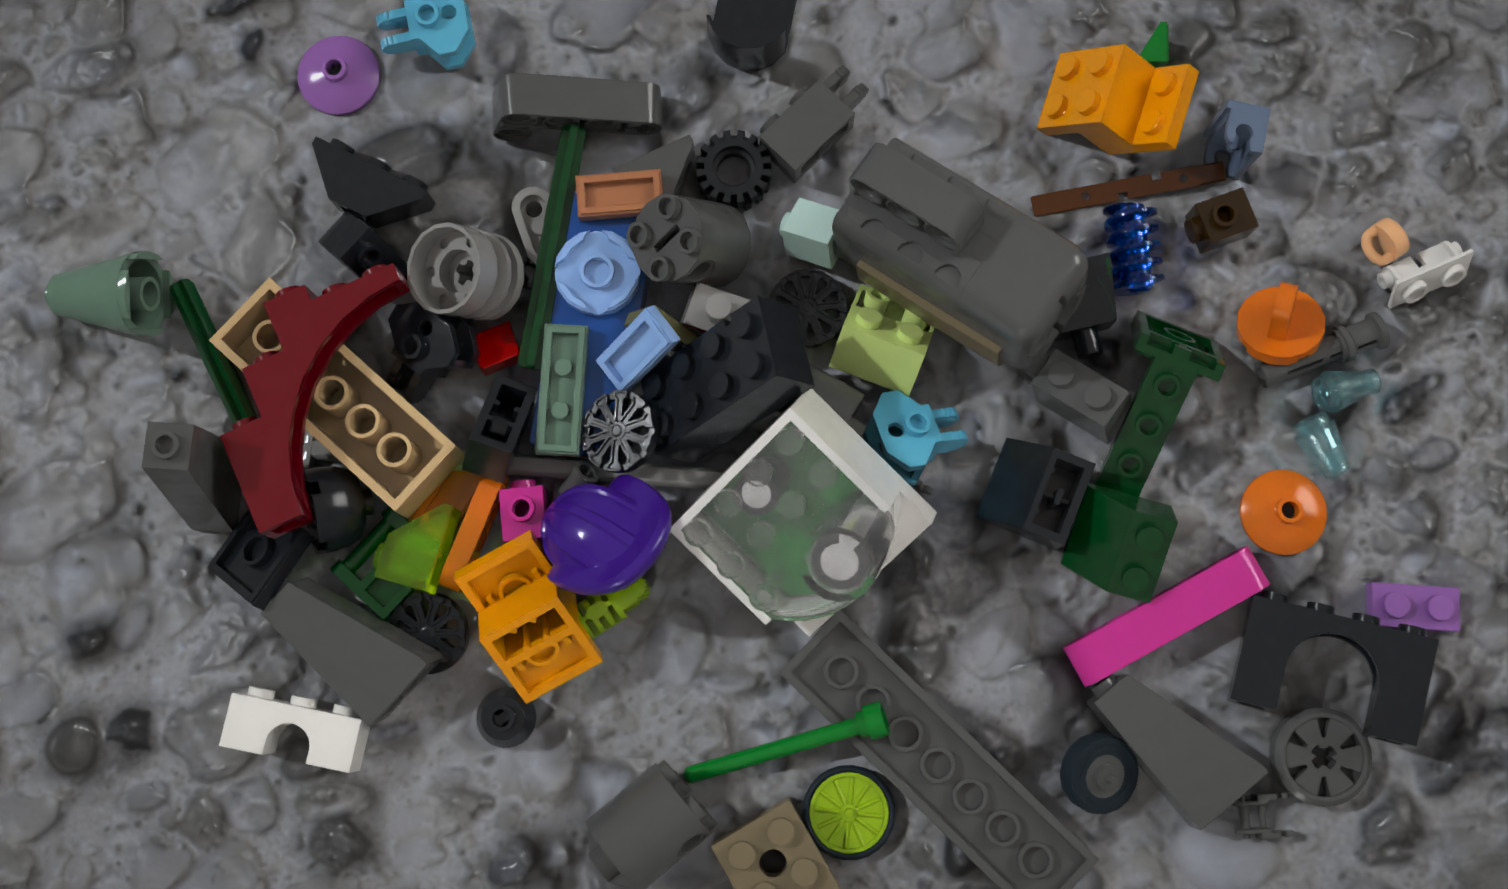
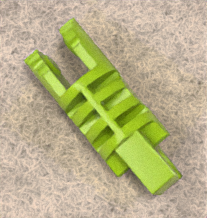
M643 576L623 590L605 595L588 596L577 603L579 621L592 639H595L628 618L627 612L640 605L641 601L645 602V599L649 598L648 595L651 594L650 584L646 583L647 581L643 579Z

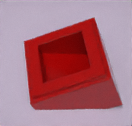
M509 321L475 335L480 352L477 361L485 376L517 364L520 346Z

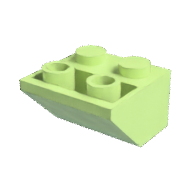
M861 284L842 326L829 367L893 391L899 390L903 394L910 396L935 328L874 288Z

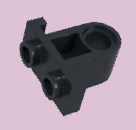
M347 210L318 240L329 253L358 278L363 277L364 271L380 264L388 266L393 263L407 281V263L370 226L361 219L358 220Z

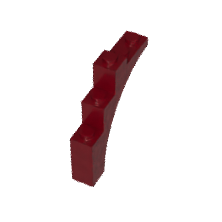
M393 263L388 266L385 264L373 266L364 271L363 277L348 284H333L325 288L319 297L305 285H294L279 290L275 294V298L263 303L283 350L280 352L276 350L260 354L253 360L254 364L242 368L261 417L252 416L241 419L232 425L233 430L220 435L259 534L276 539L315 521L305 487L303 465L305 425L316 387L332 357L352 332L381 307L410 291L404 275Z

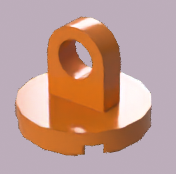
M1281 282L1279 287H1270L1255 292L1242 304L1237 314L1236 336L1239 342L1241 340L1242 344L1246 347V352L1253 358L1270 365L1288 366L1298 363L1299 359L1305 358L1307 355H1309V358L1318 350L1325 334V315L1318 302L1307 293L1298 290L1299 285Z

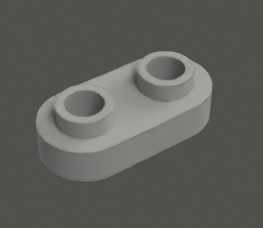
M527 187L519 191L514 197L512 213L525 251L530 261L536 266L549 193L540 187ZM534 206L542 208V213L538 217L528 216V211Z

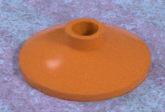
M1273 470L1258 476L1247 486L1240 502V520L1245 533L1256 546L1272 554L1293 555L1307 550L1318 541L1326 525L1327 508L1322 493L1310 479L1295 471ZM1284 503H1289L1294 508L1295 513L1291 519L1285 517L1282 513Z

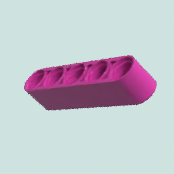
M1245 546L1156 594L1151 598L1150 603H1140L1070 642L1063 649L1082 683L1087 687L1268 587L1270 582L1250 548Z

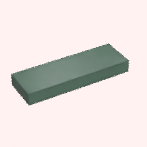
M545 324L535 443V453L537 455L581 456V434L590 331L588 326Z

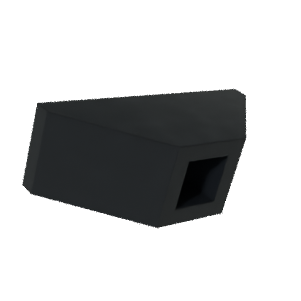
M316 136L313 140L312 146L327 196L339 211L344 213L347 210L358 220L361 219L367 225L376 229L433 210L436 203L427 191L428 186L421 180L408 174L402 179L390 173L392 170L390 166L372 156H369L367 161L354 155L355 150L338 139L332 138L329 143Z

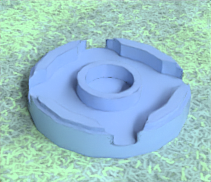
M589 230L578 233L564 244L556 257L555 281L557 289L567 304L582 314L600 317L616 313L631 302L639 289L641 270L633 254L632 247L626 239L612 231L591 232Z

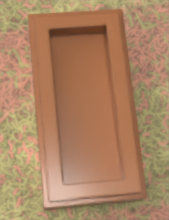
M661 169L575 176L578 218L580 222L637 217L648 202L663 194Z

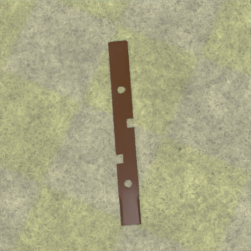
M1223 161L1163 171L1160 172V180L1152 181L1151 174L1032 196L1033 214L1037 217L1119 201L1118 194L1127 192L1128 199L1226 181ZM1181 175L1187 176L1186 182L1180 181ZM1083 193L1089 194L1088 200L1082 199Z

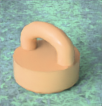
M1382 218L1370 226L1361 236V247L1365 256L1378 266H1385L1409 251L1410 243L1406 232L1396 221L1390 218Z

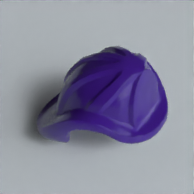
M628 474L617 476L608 488L595 484H581L563 492L549 505L541 522L542 546L547 558L553 564L547 575L549 581L562 589L585 596L618 592L635 583L658 560L668 541L672 527V513L667 501L651 485Z

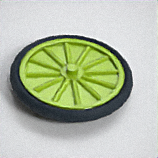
M855 765L837 766L820 774L807 790L802 806L803 823L818 849L830 857L840 860H859L869 857L878 851L887 842L896 818L895 803L886 783L872 771Z

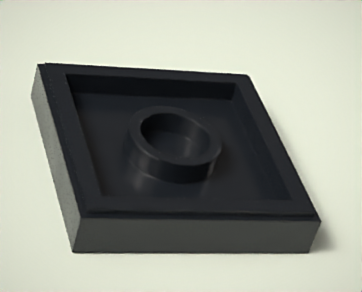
M248 508L207 568L252 606L264 611L315 537L302 527L276 539L259 534Z

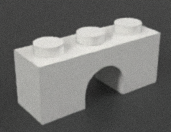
M249 686L247 693L231 694L219 746L260 755L276 753L281 733L291 724H295L305 731L309 739L306 764L346 773L360 771L370 727L349 705L334 703L333 711L317 707L318 699L300 695H291L290 702L274 699L275 690L256 686Z

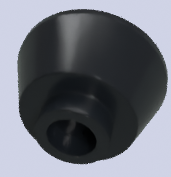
M499 688L490 692L481 701L476 716L477 727L482 737L490 744L500 748L515 747L526 741L532 734L536 725V709L532 701L526 704L515 688ZM503 709L501 714H496L499 710Z

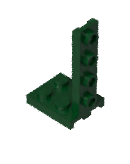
M1137 310L1131 323L1134 349L1150 358L1151 361L1094 485L1139 497L1195 378L1205 376L1219 382L1226 364L1217 341Z

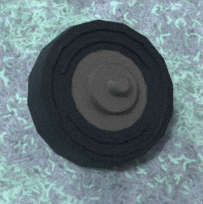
M1095 732L1080 737L1069 747L1062 759L1060 769L1062 790L1071 803L1093 814H1108L1121 808L1133 794L1139 775L1137 757L1125 742L1111 734Z

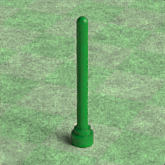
M881 701L862 706V711L855 712L854 718L688 766L683 772V777L688 783H696L857 735H861L862 738L871 737L872 740L890 736L886 713Z

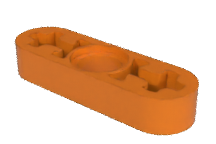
M483 476L481 477L442 569L439 585L462 593V590L454 581V572L479 558L500 508L499 490L508 488V476H506L504 484Z

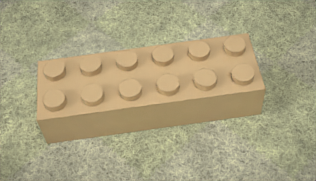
M270 277L209 339L241 371L242 368L254 364L253 360L260 354L276 350L280 352L283 350L263 304L275 298V294L283 289ZM345 344L339 348L316 387L306 419L305 429L388 506L408 519L464 459L465 453Z

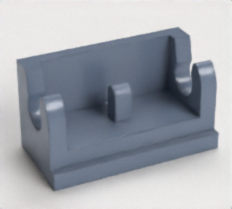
M1228 99L1205 128L1203 137H1207L1203 158L1204 164L1214 163V155L1216 153H1224L1228 158L1226 178L1238 180L1263 154L1271 108Z

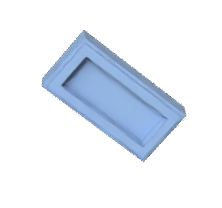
M653 305L645 308L595 361L617 390L631 391L681 339L657 307Z

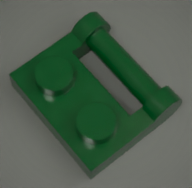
M390 506L381 513L384 518L343 561L338 559L330 568L348 588L386 621L392 616L393 611L405 599L409 598L447 557L413 526L406 517L395 512ZM397 529L403 537L361 579L356 572Z

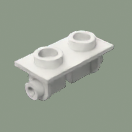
M1443 241L1417 253L1416 259L1422 265L1421 267H1418L1410 256L1384 266L1382 272L1377 274V281L1382 289L1389 288L1392 291L1388 307L1391 309L1405 302L1411 304L1423 298L1428 292L1442 286L1452 287L1458 284L1467 275V270L1474 254L1473 249L1462 252L1461 246L1456 241L1452 243Z

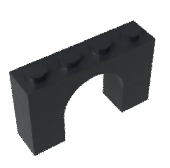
M1262 591V596L1253 595L1251 597L1227 701L1269 712L1276 711L1285 667L1292 651L1301 642L1311 638H1336L1353 646L1363 656L1370 669L1372 689L1362 736L1408 748L1417 747L1439 642L1438 639L1426 637V629L1413 625L1399 624L1398 630L1380 626L1381 619L1368 614L1353 613L1352 618L1335 615L1334 607L1322 603L1307 602L1306 607L1289 604V596L1272 591Z

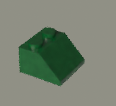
M1088 483L1061 557V564L1107 592L1150 603L1178 524L1172 506Z

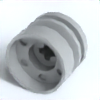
M450 222L434 224L421 233L411 248L407 262V282L413 298L425 310L440 315L460 316L479 321L496 320L508 313L520 297L524 284V263L518 248L507 237Z

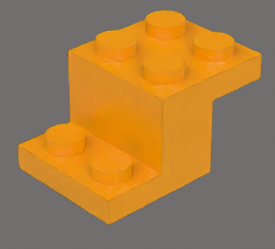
M1126 44L1060 53L1037 129L1047 136L1079 133L1108 155L1176 150L1199 71L1190 63L1155 68Z
M531 529L454 572V581L478 612L479 641L526 704L603 662L602 652L579 621L576 594L562 589L549 581L547 575L553 564L547 558L543 546Z

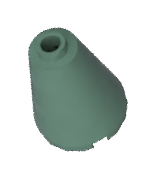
M137 251L55 274L45 288V300L54 314L140 337H154L161 334L166 328H160L164 318L172 317L175 302L169 291L170 286L173 284L172 275L169 270H162L157 260L163 259L158 254L150 251Z

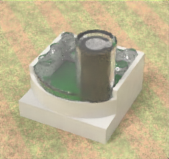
M811 388L800 395L672 525L671 533L765 625L771 620L794 621L810 637L834 613L847 607L865 594L881 570L932 524L937 512Z

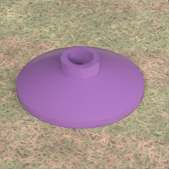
M332 36L315 43L304 54L298 68V85L303 97L313 108L328 115L343 116L361 110L373 99L380 84V66L374 53L363 42L348 36ZM334 66H342L338 74H329L330 69Z

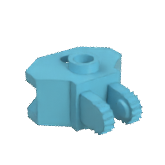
M405 0L404 8L377 14L376 22L379 29L388 31L405 27L409 28V32L385 37L380 41L382 52L393 55L417 50L419 56L428 54L446 70L464 67L476 46L469 6L464 0Z
M899 390L881 394L863 435L865 442L910 486L917 484L926 464L932 462L936 454L963 448L969 441L964 430L944 433L939 431L940 428L949 427L957 423L960 417L955 408L947 407L945 409L931 410L929 404L920 405Z

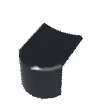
M718 0L713 21L710 15H706L709 39L715 53L727 65L741 71H759L774 65L786 53L797 0Z

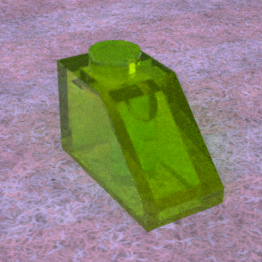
M444 503L388 533L385 543L379 544L374 555L373 567L376 568L374 577L435 596L440 575L462 512L454 506Z

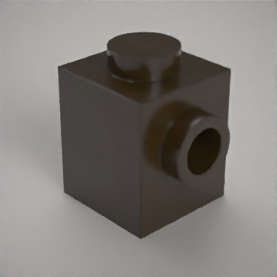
M1243 187L1196 203L1185 215L1186 220L1184 222L1186 235L1192 244L1197 245L1200 254L1247 238L1259 227Z

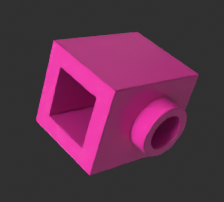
M533 479L510 482V489L499 490L503 542L507 543L530 529L538 541L541 542V522L545 511L549 507L548 490L543 485L536 486V480Z

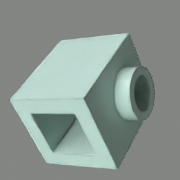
M799 197L792 211L785 213L780 224L779 233L783 237L786 255L832 269L838 259L832 223L839 209Z

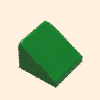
M1167 22L1159 23L1140 53V56L1155 68L1165 67L1169 61V25H1167Z

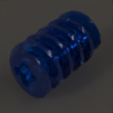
M1133 202L1113 204L1105 207L1102 212L1108 219L1103 224L1105 231L1110 233L1105 242L1107 248L1113 250L1110 252L1112 266H1115L1112 268L1113 282L1117 283L1114 285L1115 295L1132 296L1151 291L1154 284L1165 280L1164 274L1153 273L1151 268L1162 264L1163 259L1150 256L1149 253L1161 247L1160 241L1148 239V235L1159 231V225L1146 223L1147 218L1158 214L1157 208L1145 207L1144 204Z

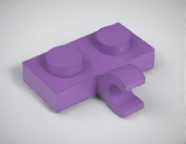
M1371 582L1366 584V614L1380 618V626L1398 629L1399 624H1408L1424 628L1430 632H1460V589L1454 587Z

